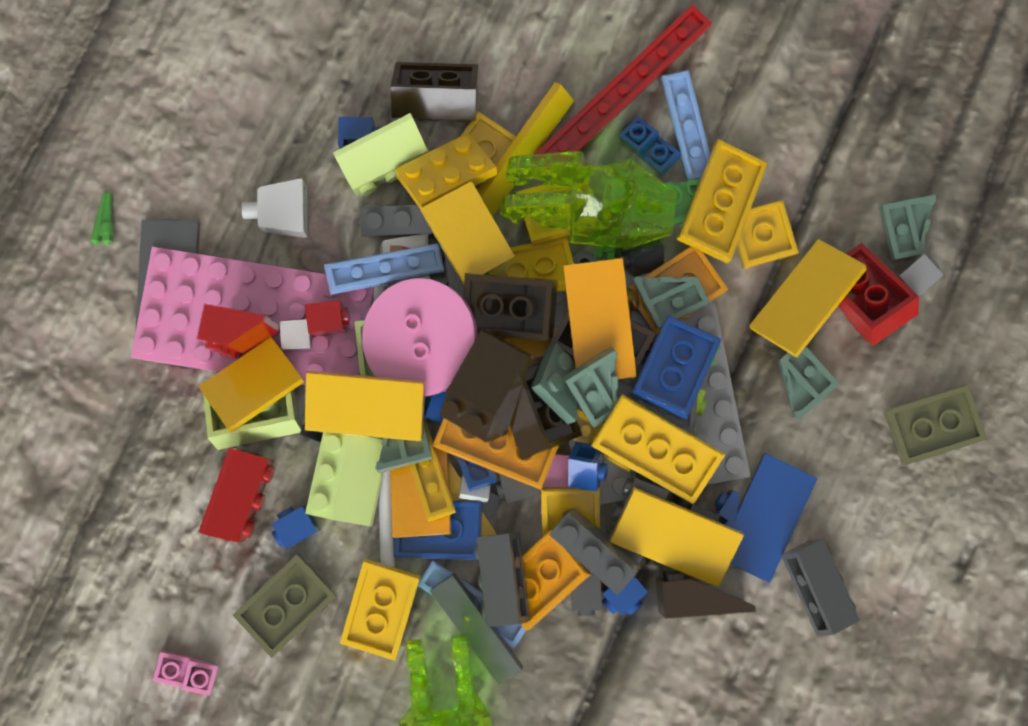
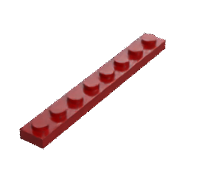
M692 4L533 155V158L554 177L711 27L712 22Z

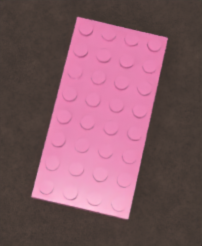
M152 247L131 358L220 372L242 357L243 354H238L237 358L221 356L219 353L206 349V344L197 340L204 303L262 314L280 326V321L305 320V304L340 300L344 307H348L350 314V324L346 325L345 333L311 336L312 349L282 352L303 379L304 383L301 384L303 386H306V373L308 371L360 375L355 321L365 320L373 304L374 286L330 295L326 274ZM278 334L272 339L281 349V336Z

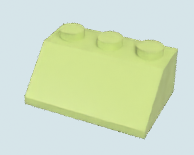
M409 113L333 152L357 197L373 193L377 190L376 186L384 182L392 183L397 181L398 178L394 169L428 153V149L413 117Z
M294 390L231 433L203 395L207 436L217 450L300 433L302 429L299 405Z
M323 432L305 514L372 527L384 473L376 471V463L379 462L382 450V439Z

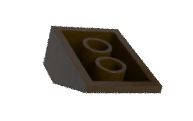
M465 273L463 299L467 302L473 313L477 334L485 329L496 336L545 341L552 339L554 336L558 280Z
M485 329L481 330L447 389L440 416L485 443L507 435L532 355Z
M680 571L662 572L663 577L656 578L658 611L665 619L756 612L755 605L684 576V573H680Z

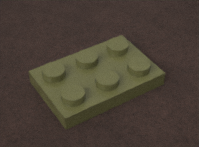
M969 385L884 410L902 465H908L988 440Z
M296 554L233 614V617L265 652L273 658L338 595L300 554Z

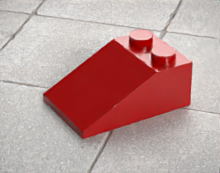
M860 243L846 254L865 264L867 270L838 307L852 326L874 346L919 314V296L863 243Z

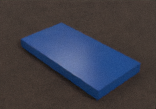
M763 453L738 507L734 529L741 531L744 536L730 564L770 583L782 558L781 554L784 553L818 478Z

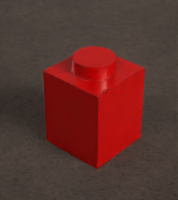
M340 300L305 304L307 329L312 337L346 332V325L350 324V314L348 307H344Z

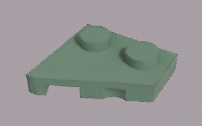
M936 195L884 204L879 207L891 261L917 257L923 254L926 243L925 234L929 231L931 222L929 218L932 206L936 202Z
M637 276L632 279L656 329L662 328L667 315L680 319L710 304L697 277L642 278V276Z
M554 343L547 347L531 389L568 425L577 421V401L564 381L563 376L575 370V361L557 343Z
M612 347L563 376L564 381L593 428L606 420L618 400L616 396L618 376L615 373L617 353Z
M807 347L804 348L797 358L787 352L778 360L793 417L796 420H800L840 384Z
M424 421L423 439L421 441L392 438L382 439V450L379 462L376 463V471L382 473L433 459Z

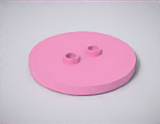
M408 279L386 289L370 307L362 331L363 351L366 361L376 377L425 381V396H431L448 389L478 336L477 326L469 305L454 289L430 279Z

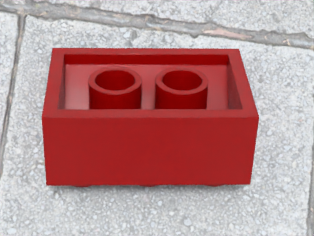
M204 303L197 340L205 343V348L212 350V352L219 353V355L237 358L238 354L245 355L268 338H273L280 334V326L262 314Z
M229 447L198 533L237 543L245 542L246 538H250L256 522L253 521L256 510L260 511L265 501L266 495L263 494L266 483L271 482L275 473V467L272 466L274 460L244 449Z

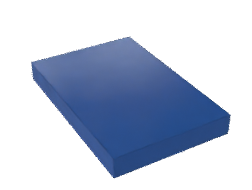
M667 315L631 395L687 419L722 339Z
M453 501L456 513L451 514L452 534L394 538V558L477 560L475 545L477 543L476 537H481L482 502Z

